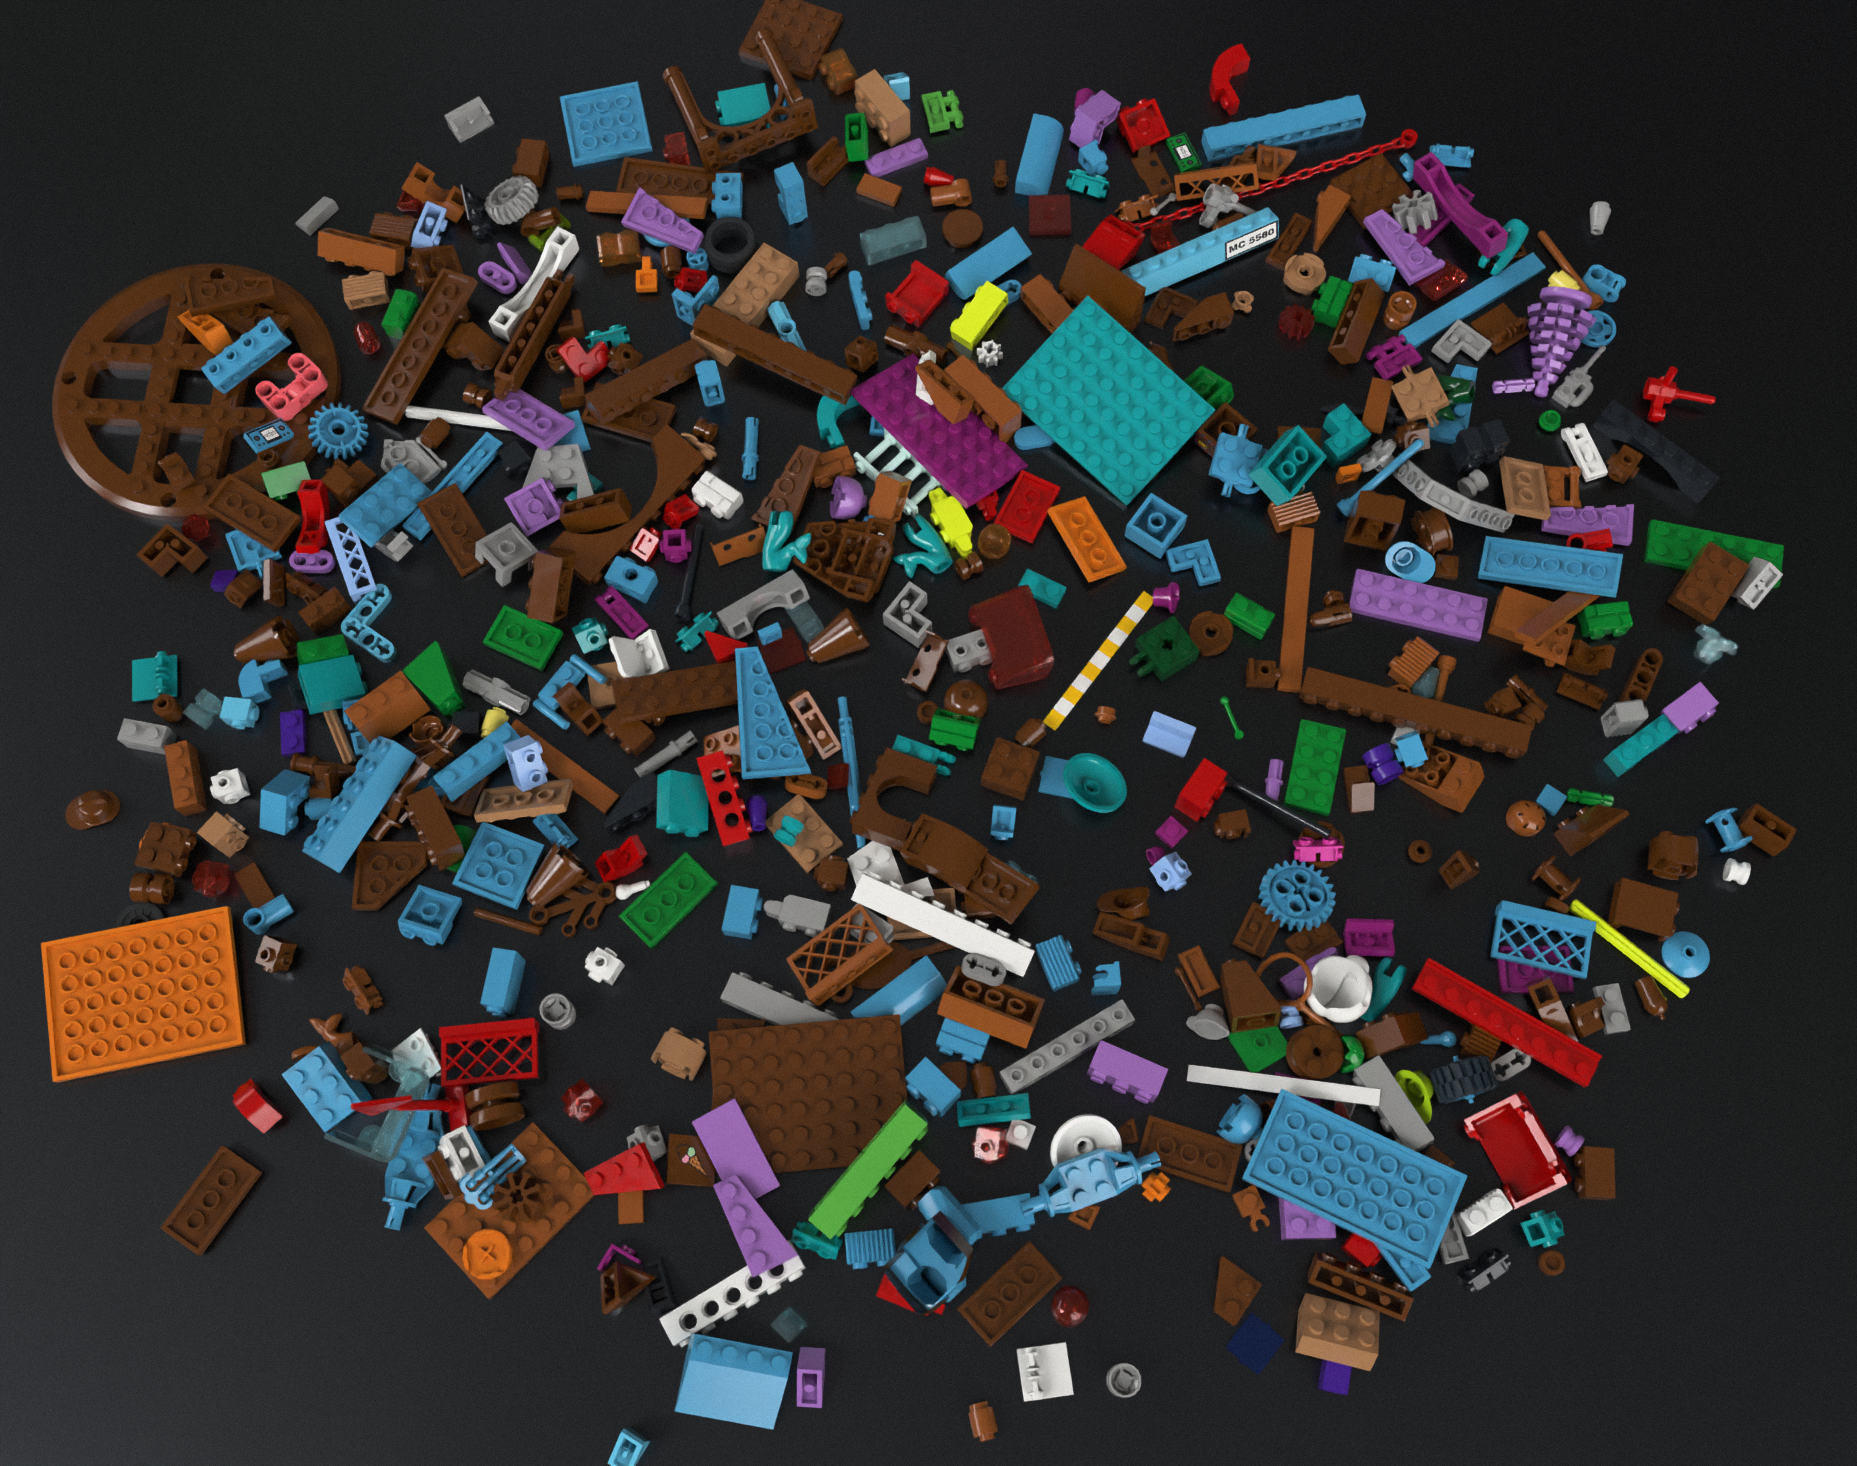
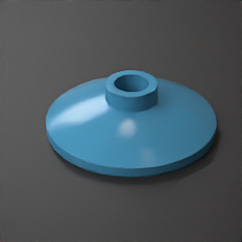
M1681 931L1674 933L1672 937L1663 943L1662 959L1666 967L1673 974L1683 978H1693L1702 974L1708 967L1710 961L1709 950L1699 936ZM1686 949L1691 951V957L1686 954Z

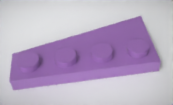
M640 187L621 221L624 227L693 254L696 253L704 238L701 231L683 218L678 217L669 208L664 207L657 199L649 196Z
M736 1174L713 1185L753 1278L799 1256Z

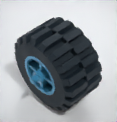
M1454 1056V1062L1436 1068L1429 1074L1439 1103L1444 1104L1464 1099L1468 1100L1469 1104L1474 1103L1473 1098L1475 1096L1489 1092L1498 1086L1488 1056H1475L1459 1060L1458 1056Z

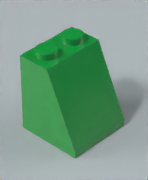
M436 641L402 671L410 683L448 720L452 719L453 712H460L466 706L450 659Z

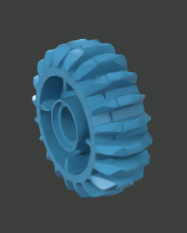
M331 402L329 405L330 409L322 406V413L315 411V417L310 418V423L313 425L308 426V431L312 432L309 434V439L314 440L312 446H319V454L326 451L325 457L327 458L334 454V460L339 455H342V458L346 460L348 453L350 456L355 457L354 450L357 452L362 451L361 445H366L367 442L364 438L368 437V432L364 430L368 428V425L363 423V416L357 417L359 414L358 410L350 412L351 406L348 405L344 409L341 402L338 404V408H335ZM341 428L344 433L336 435L333 433V429Z

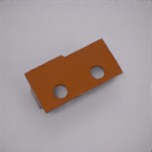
M758 524L759 528L715 545L710 542L718 565L722 566L742 557L747 558L763 552V544L766 537L763 526ZM750 535L756 536L755 539L751 541L748 540V537ZM726 544H730V545H731V548H730V549H728V550H724V549H723V547H724Z

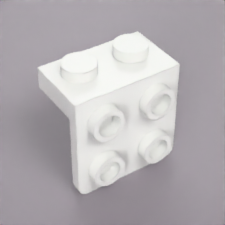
M649 629L635 640L616 636L609 638L611 652L614 654L618 671L623 677L632 678L663 673L670 669L656 630Z

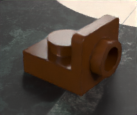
M178 452L167 455L164 459L158 461L176 491L196 482L187 463Z

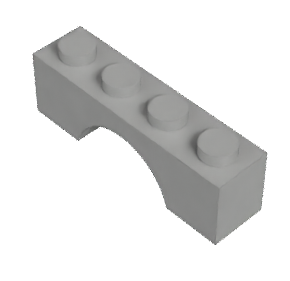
M792 569L717 612V615L728 635L732 639L739 640L753 632L756 618L764 611L774 607L793 609L810 599L804 583Z

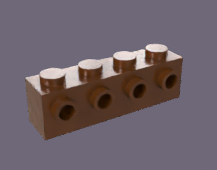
M1373 278L1355 281L1328 347V351L1341 365L1359 362L1384 299V291Z
M1316 1251L1307 1273L1309 1283L1404 1322L1414 1299L1412 1292H1409L1403 1282L1395 1280L1393 1283L1386 1280L1385 1276L1376 1271L1368 1273L1361 1270L1358 1264L1351 1261L1341 1262L1337 1260L1335 1255L1325 1251L1323 1254Z

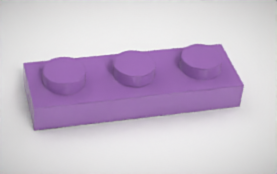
M918 138L872 155L867 160H864V163L871 176L880 177L928 158V153L921 139Z

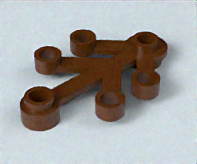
M584 878L574 886L577 888L583 886L592 891V893L583 895L569 888L560 895L571 900L549 908L541 905L534 906L529 912L530 920L536 925H544L550 917L573 910L567 923L563 924L561 928L564 936L571 938L577 932L576 925L587 905L596 902L590 915L584 918L585 927L589 930H594L599 925L598 918L605 905L611 904L616 900V886L609 881L598 884ZM605 890L611 891L608 897L603 896ZM539 913H544L542 920H537ZM595 919L594 925H587L588 920ZM567 927H573L571 933H565Z

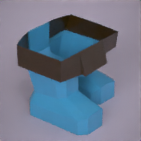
M935 1186L918 1202L919 1210L927 1222L924 1224L920 1223L900 1243L896 1255L881 1268L918 1315L932 1313L945 1302H950L966 1287V1273L974 1250L971 1245L982 1236L981 1227L945 1186Z

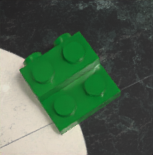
M1202 365L1183 380L1215 409V412L1225 402L1229 404L1233 399L1232 383Z

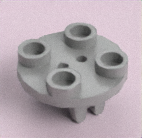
M1382 439L1377 441L1371 447L1373 450L1369 454L1360 457L1356 463H1360L1362 472H1368L1372 469L1381 472L1382 469L1395 459L1392 452L1396 448V442L1392 439L1385 442Z

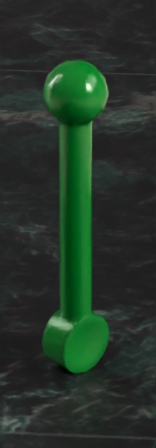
M1223 696L1220 702L1225 706L1235 730L1234 737L1240 740L1243 738L1244 733L1237 726L1228 704V697Z

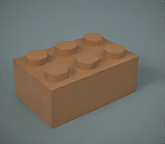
M874 69L855 80L856 109L859 113L863 112L865 114L868 124L871 128H875L878 131L883 142L886 141L890 147H893L911 136L910 110L879 73Z
M1305 1293L1298 1310L1295 1352L1371 1371L1379 1350L1380 1312Z

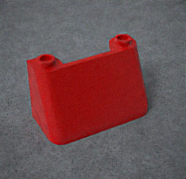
M1522 1091L1464 1119L1466 1133L1471 1139L1475 1138L1481 1142L1504 1183V1191L1502 1193L1514 1210L1568 1184L1572 1180L1564 1161Z

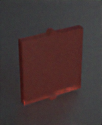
M793 627L782 631V638L767 645H762L760 640L757 641L762 653L761 656L765 660L770 674L806 660L801 648L802 642L798 640Z

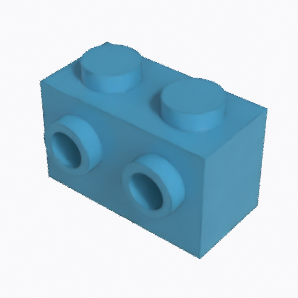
M716 173V182H712V193L715 195V199L712 200V212H716L717 221L725 217L742 219L743 184L741 173Z

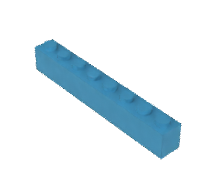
M1359 95L1345 96L1337 100H1327L1314 105L1309 104L1301 108L1288 109L1275 114L1269 113L1265 116L1248 118L1244 121L1230 122L1217 127L1212 126L1203 130L1201 143L1207 160L1210 162L1243 154L1248 145L1256 149L1258 144L1276 147L1363 126L1366 112Z

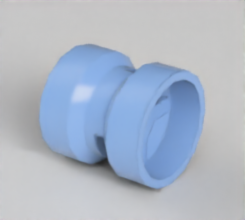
M1280 1005L1281 1019L1279 1024L1281 1029L1294 1028L1304 1024L1303 1017L1299 1015V1011L1295 1007Z

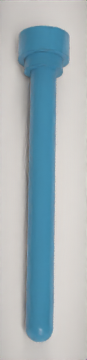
M1422 439L1416 440L1350 499H1342L1336 506L1346 517H1349L1360 491H1372L1423 447L1424 441Z

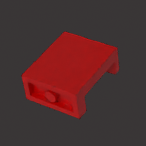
M915 260L911 264V273L892 294L888 292L885 295L886 306L891 312L901 315L909 324L920 327L949 293V281Z

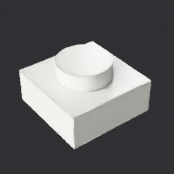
M1013 1120L1005 1141L1027 1150L1036 1126L1022 1120Z

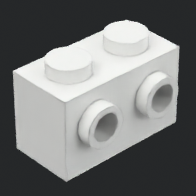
M465 1125L442 1136L440 1139L438 1150L443 1159H448L451 1165L449 1170L455 1180L460 1182L467 1172L473 1177L478 1169L481 1170L485 1166Z

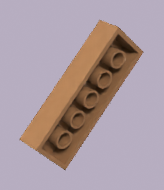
M763 243L713 306L729 316L734 315L746 324H754L759 327L769 315L767 308L771 303L780 301L799 278L798 262L768 244ZM694 330L690 333L691 339H694L708 356L727 367L736 356V354L694 335Z

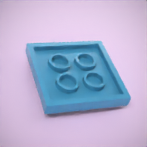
M482 822L452 884L517 910L546 846Z

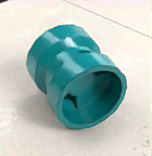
M785 815L781 821V828L777 829L773 836L781 843L794 847L797 841L796 836L802 832L804 825L798 820Z

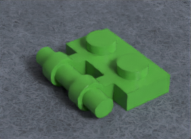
M953 90L947 92V97H942L941 91L921 95L930 133L950 129L949 122L951 121L955 123L956 128L963 127L962 120L964 117L962 111L959 110V100ZM945 107L951 108V111L946 112Z

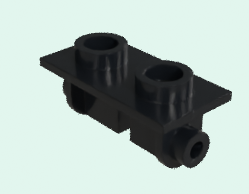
M1498 1248L1490 1249L1476 1262L1466 1265L1457 1276L1467 1282L1465 1286L1470 1293L1478 1292L1490 1283L1487 1277L1488 1273L1495 1280L1509 1270L1508 1267L1511 1265L1507 1259L1509 1255Z

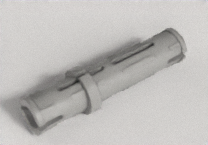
M689 730L676 741H670V745L634 769L639 777L642 778L656 771L676 756L680 757L683 751L697 743L698 740Z

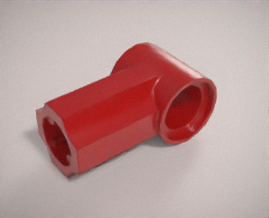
M1610 528L1583 534L1575 533L1568 538L1566 547H1571L1570 543L1578 539L1583 542L1581 549L1597 551L1613 547Z

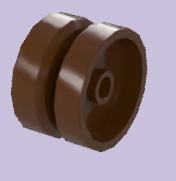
M517 1082L491 1084L466 1094L467 1108L475 1111L469 1117L472 1130L494 1129L512 1124L525 1117L523 1104L515 1101L520 1096Z

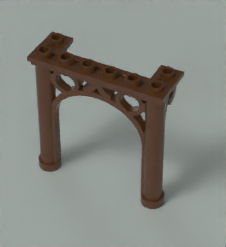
M771 29L759 31L755 36V42L778 86V97L773 107L764 116L749 124L724 127L709 122L701 114L681 68L671 66L663 72V79L666 85L670 87L695 141L706 173L735 163L750 155H755L760 151L772 148L777 144L792 140L799 135L818 128L812 99L803 98L776 44V37ZM784 98L786 99L790 108L783 106ZM777 115L789 116L787 120L780 123L773 122ZM708 131H710V132H712V133L715 134V135H714V138H713V136L710 137ZM725 136L734 138L731 143L726 145L719 144Z

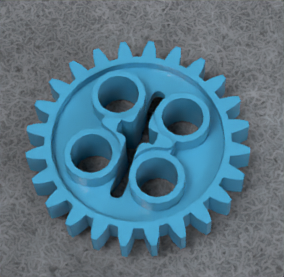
M1285 860L1282 867L1279 864H1275L1274 869L1269 868L1267 874L1264 875L1263 883L1259 887V890H1261L1259 898L1264 899L1261 907H1268L1265 912L1266 915H1274L1272 922L1279 919L1281 921L1280 927H1283L1286 923L1290 931L1293 926H1297L1299 932L1302 931L1303 926L1308 931L1311 930L1313 925L1319 928L1321 922L1325 923L1328 916L1331 915L1332 908L1335 905L1333 899L1336 893L1330 892L1333 884H1326L1329 877H1321L1322 870L1315 872L1313 871L1314 865L1312 864L1307 868L1305 862H1302L1300 866L1297 865L1296 860H1293L1291 865ZM1291 908L1297 909L1298 912L1293 911Z

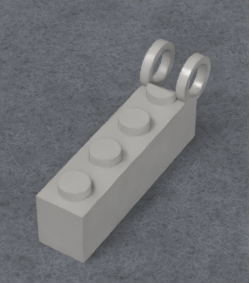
M1379 1055L1354 1069V1078L1352 1080L1355 1086L1381 1089L1379 1106H1368L1373 1112H1378L1382 1118L1379 1120L1380 1124L1387 1133L1391 1132L1395 1142L1416 1152L1433 1144L1435 1138Z

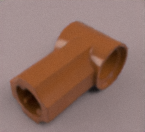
M957 179L951 185L930 188L933 206L955 203L956 206L964 207L972 202L970 185L967 179Z

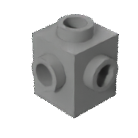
M648 1124L641 1125L634 1129L635 1133L626 1138L629 1149L645 1142L653 1161L667 1153L659 1125L648 1127Z

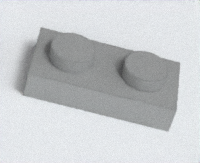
M1619 983L1594 987L1595 998L1601 996L1605 1003L1600 1010V1019L1605 1026L1603 1028L1604 1034L1631 1030Z

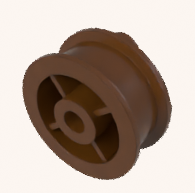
M1432 506L1431 510L1425 512L1418 510L1414 512V518H1411L1410 522L1413 530L1416 531L1419 537L1417 545L1427 551L1432 557L1437 551L1443 549L1450 551L1453 549L1452 532L1443 511Z
M1321 1025L1308 1026L1295 1032L1290 1037L1286 1047V1059L1291 1070L1299 1077L1310 1080H1320L1333 1075L1342 1065L1344 1058V1049L1340 1038L1334 1031Z

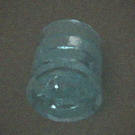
M202 688L195 697L196 703H190L182 713L203 729L208 730L215 721L214 715H220L223 702Z

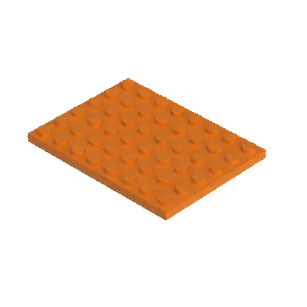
M229 906L41 943L53 1082L58 1083L246 1044L231 907Z

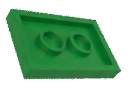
M504 605L483 640V644L543 671L562 638L563 632L542 621L527 618L526 614Z

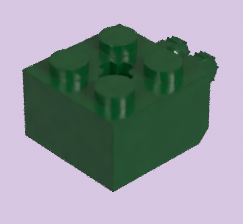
M1172 616L1137 638L1135 647L1140 653L1132 657L1129 663L1134 666L1145 659L1148 664L1141 667L1137 674L1141 677L1153 670L1159 680L1163 681L1194 662L1200 650L1177 619Z

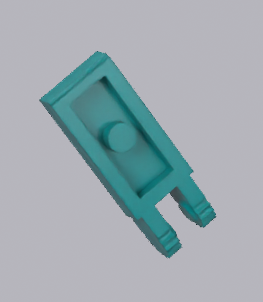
M900 735L897 736L892 748L895 751L936 765L937 773L949 776L951 771L945 766L936 764L937 759L952 764L956 760V757L946 752H940L936 748Z

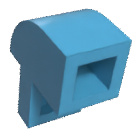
M255 659L247 663L241 670L238 680L243 699H251L257 704L272 698L267 682L288 675L286 666L279 659L269 660L264 665H260Z

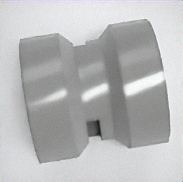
M821 267L807 269L806 279L808 282L806 283V292L812 296L825 294L827 271Z
M1477 469L1472 471L1469 477H1464L1457 482L1460 493L1470 499L1476 496L1478 491H1483L1489 486L1487 477Z

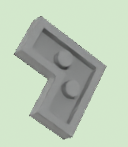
M1458 319L1433 346L1431 352L1447 363L1460 350L1476 361H1479L1491 347L1492 343Z

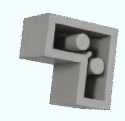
M909 581L883 613L884 625L918 648L921 647L928 635L925 630L932 632V622L919 614L927 605V593Z

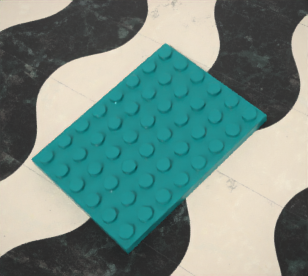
M1089 296L1078 305L1002 388L1012 402L1015 401L1019 404L1022 413L1126 507L1215 412V409Z

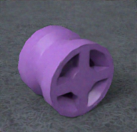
M1567 1125L1558 1134L1553 1144L1558 1148L1562 1147L1566 1154L1571 1157L1580 1148L1585 1138L1580 1134L1576 1135L1573 1129Z

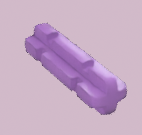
M1526 378L1525 381L1523 379L1505 380V382L1500 380L1494 381L1492 384V391L1495 394L1502 393V391L1505 393L1522 392V389L1524 391H1533L1535 388V380L1533 378Z

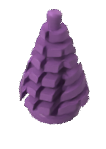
M1557 286L1542 288L1540 299L1548 304L1547 309L1542 308V302L1527 307L1528 316H1530L1528 321L1531 330L1529 334L1530 341L1534 345L1538 344V346L1531 345L1530 347L1531 354L1538 356V358L1531 360L1532 367L1540 371L1533 372V379L1538 382L1534 394L1538 397L1547 396L1548 386L1555 384L1559 378L1552 373H1562L1566 367L1562 363L1570 361L1574 355L1573 352H1567V350L1576 351L1581 344L1580 340L1584 339L1589 332L1587 328H1591L1597 320L1596 317H1592V314L1584 310L1592 304V297L1576 289ZM1575 310H1581L1580 314H1576Z

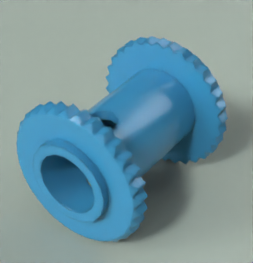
M1735 807L1719 811L1705 821L1706 824L1714 822L1726 845V847L1720 850L1722 853L1737 850L1747 845L1753 839L1752 836L1743 837L1732 816L1737 811ZM1722 821H1727L1728 824L1723 825Z

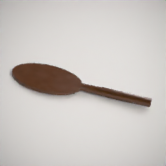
M891 941L890 945L893 951L854 979L851 985L866 990L883 988L909 969L912 960L952 949L955 946L943 941L909 951L902 944ZM856 950L848 958L854 956L856 954Z

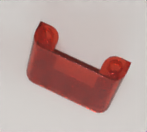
M1028 585L1018 586L971 606L968 611L969 620L975 626H981L993 662L988 675L991 683H994L996 690L1047 678L1054 664L1053 652Z

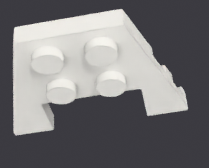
M871 841L847 858L856 887L862 873L868 874L869 871H872L882 876L880 880L889 884L891 880L901 884L903 891L911 893V890L923 894L926 900L935 899L928 877L904 884L892 850L888 846Z

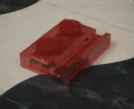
M1448 259L1444 261L1446 263L1444 268L1414 283V286H1419L1421 291L1433 301L1438 300L1467 281L1468 275L1456 265H1451Z

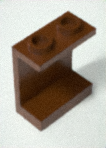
M1621 878L1614 886L1607 923L1615 929L1624 925L1659 935L1658 941L1664 942L1674 935L1676 924L1673 921L1680 907V902L1677 901L1679 893Z

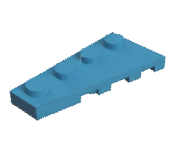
M1456 364L1451 376L1476 381L1478 368ZM1472 403L1452 405L1450 408L1456 417L1454 421H1448L1440 417L1437 419L1439 425H1435L1433 428L1428 422L1427 427H1429L1430 440L1449 444L1456 442L1455 438L1459 431L1468 428Z

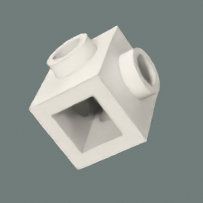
M238 768L223 770L218 775L211 777L213 784L210 786L211 793L215 799L220 800L223 804H234L241 798L251 795L246 776Z
M597 947L595 951L589 953L585 960V968L590 972L588 976L599 983L603 980L610 985L614 984L625 965L616 958L618 954L608 948H605L603 951Z

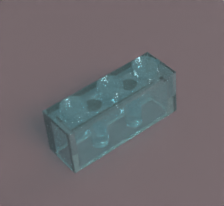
M918 216L908 217L902 221L893 224L888 223L883 227L869 229L864 233H860V245L868 265L927 247L926 234Z

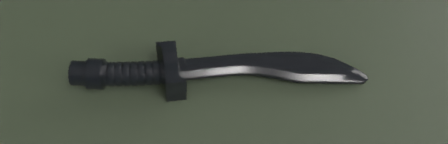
M1343 403L1326 405L1320 411L1330 413ZM1344 403L1354 415L1364 414L1365 407ZM1392 408L1390 413H1386L1384 428L1391 429L1392 423L1404 425L1408 420L1406 417L1397 415L1399 409ZM1418 419V420H1416V421H1414V422H1417V423H1418V422H1422V423L1425 424V423H1426V420H1420V419Z

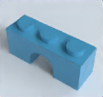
M791 162L774 170L775 182L781 192L777 194L779 207L789 225L801 222L808 217L804 182L794 163Z

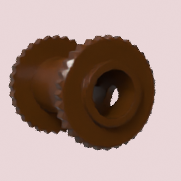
M1551 856L1535 870V874L1531 878L1534 881L1539 876L1560 894L1558 900L1562 901L1578 887L1581 878L1578 877L1573 882L1552 863L1556 856Z

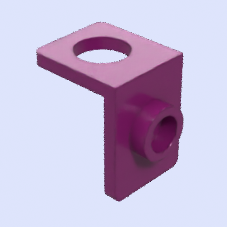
M611 1244L597 1270L604 1272L616 1251L640 1265L643 1261L634 1256L636 1251L623 1244L620 1248Z

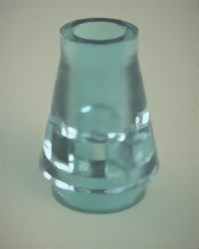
M1428 667L1426 672L1414 683L1413 695L1428 699L1433 697L1440 675L1439 670L1434 667Z

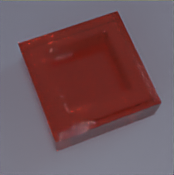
M839 763L828 767L827 789L836 790L848 786L849 764Z

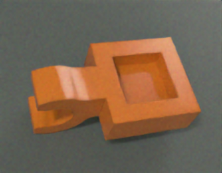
M642 256V270H636L637 293L658 292L657 269H653L651 256Z

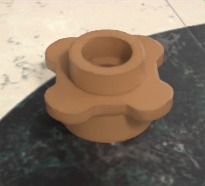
M1247 291L1235 292V300L1231 305L1232 309L1244 310L1246 313L1250 312L1254 296Z

